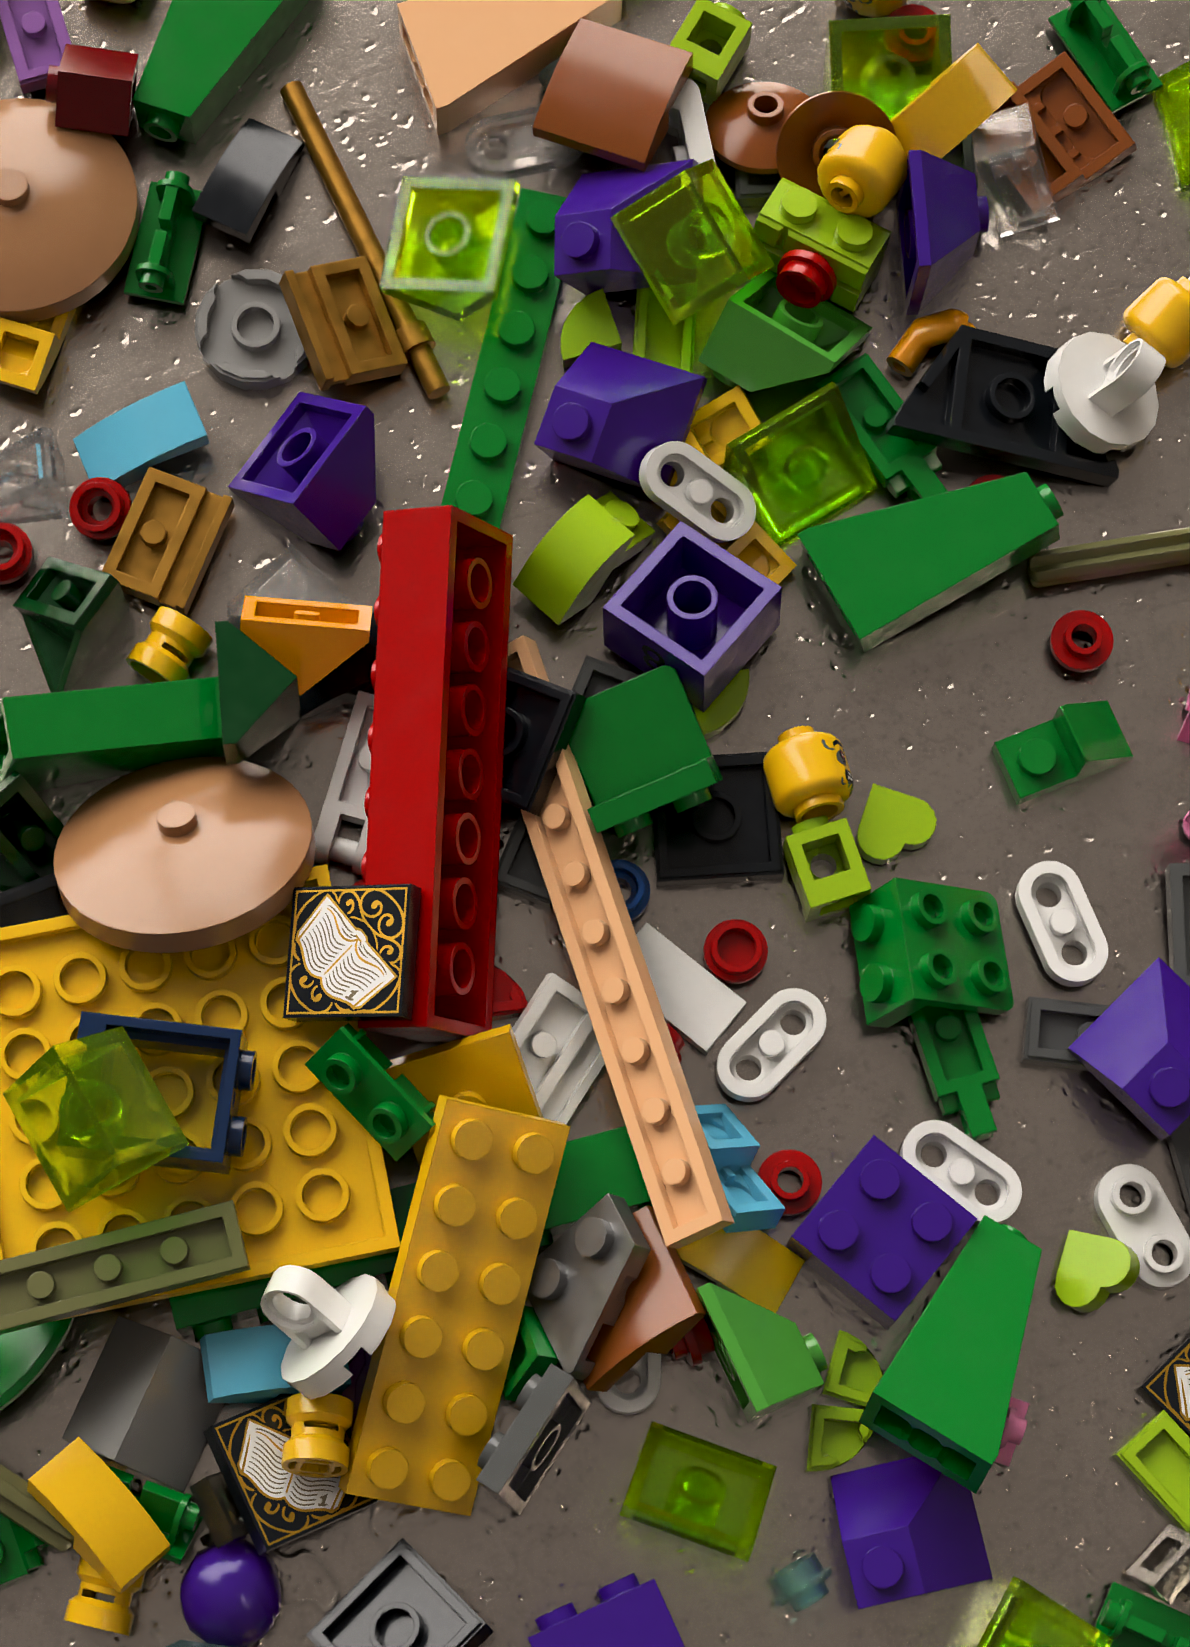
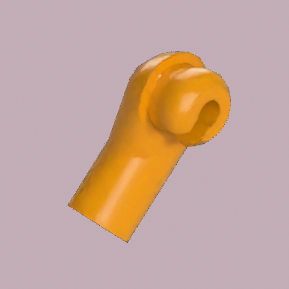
M953 308L919 317L910 324L886 361L894 371L903 376L910 377L931 347L947 343L961 325L976 327L968 321L969 316L967 313Z

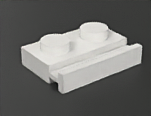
M549 973L541 982L512 1029L543 1118L567 1124L605 1062L581 991L555 973Z

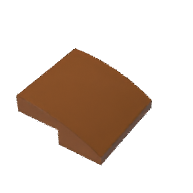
M581 18L563 50L547 86L532 127L533 136L645 172L669 129V111L693 70V53Z
M1066 51L1062 52L1019 86L1012 81L1017 91L973 131L1034 213L1069 196L1137 150L1133 139Z
M645 1206L632 1213L651 1251L637 1279L629 1285L626 1291L625 1304L614 1326L603 1323L587 1355V1358L595 1363L590 1375L583 1380L587 1390L607 1392L647 1352L667 1354L706 1315L676 1248L666 1247L652 1206Z

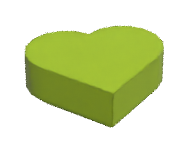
M873 783L856 833L855 843L859 854L863 859L872 864L883 865L895 860L900 855L902 849L915 850L922 848L930 841L936 829L937 819L935 812L928 803L919 798Z
M1069 1230L1056 1275L1055 1289L1057 1296L1064 1304L1079 1312L1095 1311L1106 1302L1110 1293L1123 1292L1135 1283L1140 1270L1138 1256L1132 1248L1114 1238Z

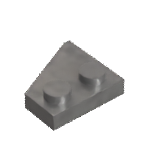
M607 1193L537 1257L527 1294L564 1372L582 1381L590 1375L595 1365L593 1361L587 1358V1355L603 1323L614 1326L625 1304L626 1291L629 1285L637 1279L651 1251L625 1199Z

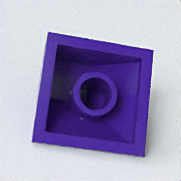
M908 150V176L899 189L896 209L906 315H918L973 256L979 234L988 232L989 205L987 196H977L975 173L925 151Z
M689 159L648 165L645 172L630 167L587 173L580 176L555 215V277L585 295L603 289L604 293L697 282L698 162L696 160Z
M591 342L556 383L534 445L554 461L642 489L639 481V468L644 456L651 449L666 442L680 441L685 443L707 379L701 375ZM664 464L661 469V478L666 485L670 486L675 469L670 465Z
M299 392L229 484L228 488L235 495L306 542L340 551L347 542L351 541L360 532L364 518L376 503L374 413L364 405Z
M1158 957L1067 1050L1162 1141L1170 1136L1190 1115V987Z
M915 1456L830 1476L842 1544L858 1609H865L993 1579L972 1492Z

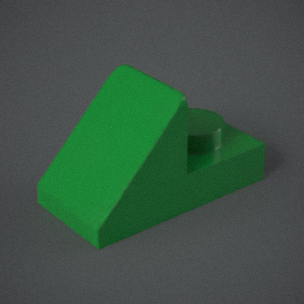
M1108 700L1062 705L1058 707L1052 720L996 741L992 747L993 754L1017 805L1130 761L1133 758V754Z

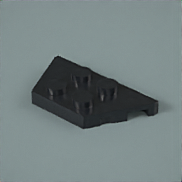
M961 325L952 335L886 427V434L1106 487L1113 484L1119 476L1116 460L1108 461L1105 453H1093L1075 443L1057 424L1053 413L1060 408L1054 398L1053 388L1045 392L1044 376L1047 362L1058 348Z

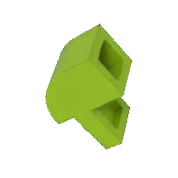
M611 491L597 500L588 494L570 508L548 531L534 549L512 585L551 620L560 625L590 605L612 570L645 549L656 531L639 517L637 511L630 504L620 500Z

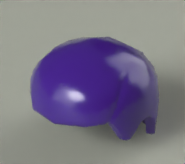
M219 1540L196 1553L182 1577L180 1606L184 1620L189 1630L211 1647H247L264 1638L280 1614L282 1593L276 1564L267 1553L259 1556L255 1546L247 1540Z

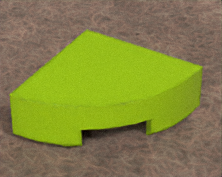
M603 289L587 295L575 305L567 316L561 333L560 354L563 368L572 366L591 342L622 350V342Z
M749 669L740 670L704 713L692 705L706 739L718 735L741 711L748 694Z
M842 1330L838 1331L824 1380L825 1384L822 1387L820 1396L865 1409L873 1390L884 1374L875 1356L857 1337Z
M817 1404L810 1406L805 1473L832 1470L845 1464L861 1451L873 1430L859 1422L864 1409Z

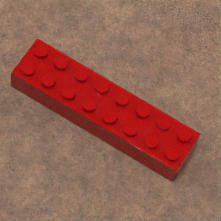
M453 505L383 511V530L377 543V554L381 570L379 596L374 605V618L378 630L376 660L371 668L374 710L373 723L368 731L371 770L370 787L365 794L364 800L365 813L368 818L367 850L362 858L361 874L365 885L413 884L422 889L412 1020L358 1021V1028L421 1042H451L492 1029L513 535Z

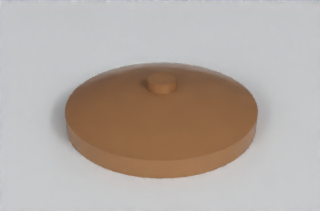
M31 98L0 100V317L18 323L41 321L59 316L79 307L100 293L115 278L127 261L135 244L140 222V200L131 164L117 140L111 134L55 127L56 103Z
M225 757L182 758L161 762L131 772L106 785L87 799L70 817L57 840L53 862L54 874L63 905L76 924L95 938L116 947L138 952H187L209 948L239 938L259 928L284 910L292 902L294 887H303L310 876L316 855V840L306 801L300 792L281 775L268 768L247 761H242L238 764H227Z

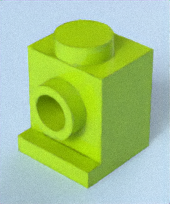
M696 0L670 46L693 53V70L688 78L698 85L702 102L711 105L721 95V92L750 46L752 22L746 20L744 15L735 7L723 2L713 3L709 0Z
M817 816L804 820L791 828L793 834L785 836L782 851L802 905L805 922L847 910L850 905L870 894L872 888L847 818L829 823L827 816ZM816 860H826L833 866L834 874L819 878L813 874L811 864Z

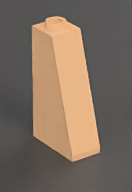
M407 0L397 3L399 32L437 135L452 131L558 62L581 18L609 27L621 21L622 0Z

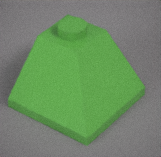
M766 268L728 299L698 361L711 368L714 376L722 383L733 388L739 385L741 388L753 392L830 373L868 338L873 327L827 300L820 302L813 308H801L791 304L783 298L777 289V273Z
M710 1282L697 1288L696 1293L706 1312L704 1319L714 1342V1353L748 1424L819 1390L825 1384L820 1372L828 1369V1365L816 1338L811 1332L802 1336L795 1322Z

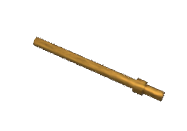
M292 81L281 88L280 94L359 257H367L406 359L411 361L428 398H439L449 392L451 387L434 355L433 349L436 343L426 322L417 320L302 82Z

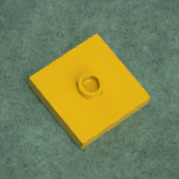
M511 1024L391 1059L390 1061L393 1064L386 1070L394 1080L403 1074L429 1102L432 1100L435 1105L439 1095H444L543 1118ZM429 1131L412 1146L419 1167L422 1163Z

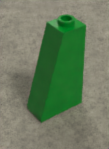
M172 0L132 99L139 127H142L154 138L165 142H175L177 139L196 144L310 0Z
M1026 471L809 527L797 535L805 554L865 653L1060 540L1057 519L1064 516V513L1049 486L1044 483L1036 488Z
M218 676L2 697L0 702V783L16 770L35 792L127 775L147 766L176 759L225 756Z
M986 1215L978 1224L873 1390L859 1420L861 1424L975 1494L999 1454L1042 1249L1029 1242L1019 1230L1009 1225L999 1224Z

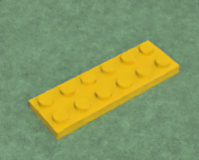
M439 1095L433 1116L435 1125L429 1131L388 1294L396 1302V1309L389 1329L371 1357L348 1446L350 1448L349 1469L345 1475L340 1477L338 1487L345 1494L471 1516L479 1485L476 1479L482 1471L477 1466L478 1459L491 1438L570 1126L550 1119Z

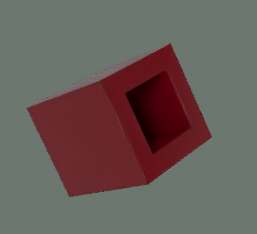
M66 44L60 66L49 65L46 82V102L56 103L55 127L128 136L135 110L132 99L137 87L139 54Z

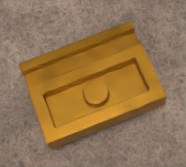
M366 256L310 266L308 271L294 273L293 270L284 271L279 285L320 391L328 390L331 385L343 382L347 386L402 374L408 361Z
M149 466L102 572L109 573L116 578L124 593L161 606V604L186 616L235 507L233 498L227 495L222 497L207 491L206 487Z

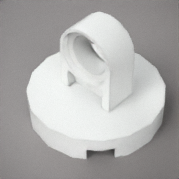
M1087 332L1073 337L1059 347L1048 360L1044 376L1045 392L1053 388L1054 398L1060 408L1053 413L1057 424L1075 443L1093 453L1104 454L1110 449L1123 452L1144 440L1156 424L1159 402L1155 382L1164 369L1165 357L1141 338H1137L1127 345L1115 337L1103 333Z
M286 1265L274 1271L263 1293L260 1305L266 1317L291 1338L281 1363L282 1379L308 1399L325 1396L343 1385L353 1375L344 1365L355 1356L361 1347L372 1355L392 1323L396 1302L388 1294L389 1292L385 1289V1286L375 1277L363 1274L349 1279L334 1289L319 1275L301 1266ZM283 1293H289L291 1295L297 1296L303 1301H305L307 1304H301L296 1301H293L287 1296H285Z

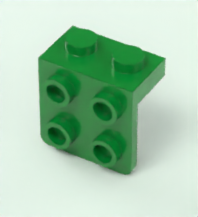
M669 665L660 666L588 697L568 743L595 805L587 810L597 833L613 827L617 838L653 824L649 811L672 802L676 812L679 813L712 799L708 786L723 780L681 678L676 669Z
M895 877L849 906L851 933L854 937L860 977L859 987L863 997L867 1026L888 1028L925 1006L1001 1015L1012 1009L1014 1000L996 899L990 893Z

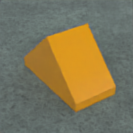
M245 595L240 620V631L297 676L299 695L301 696L369 643L372 606Z

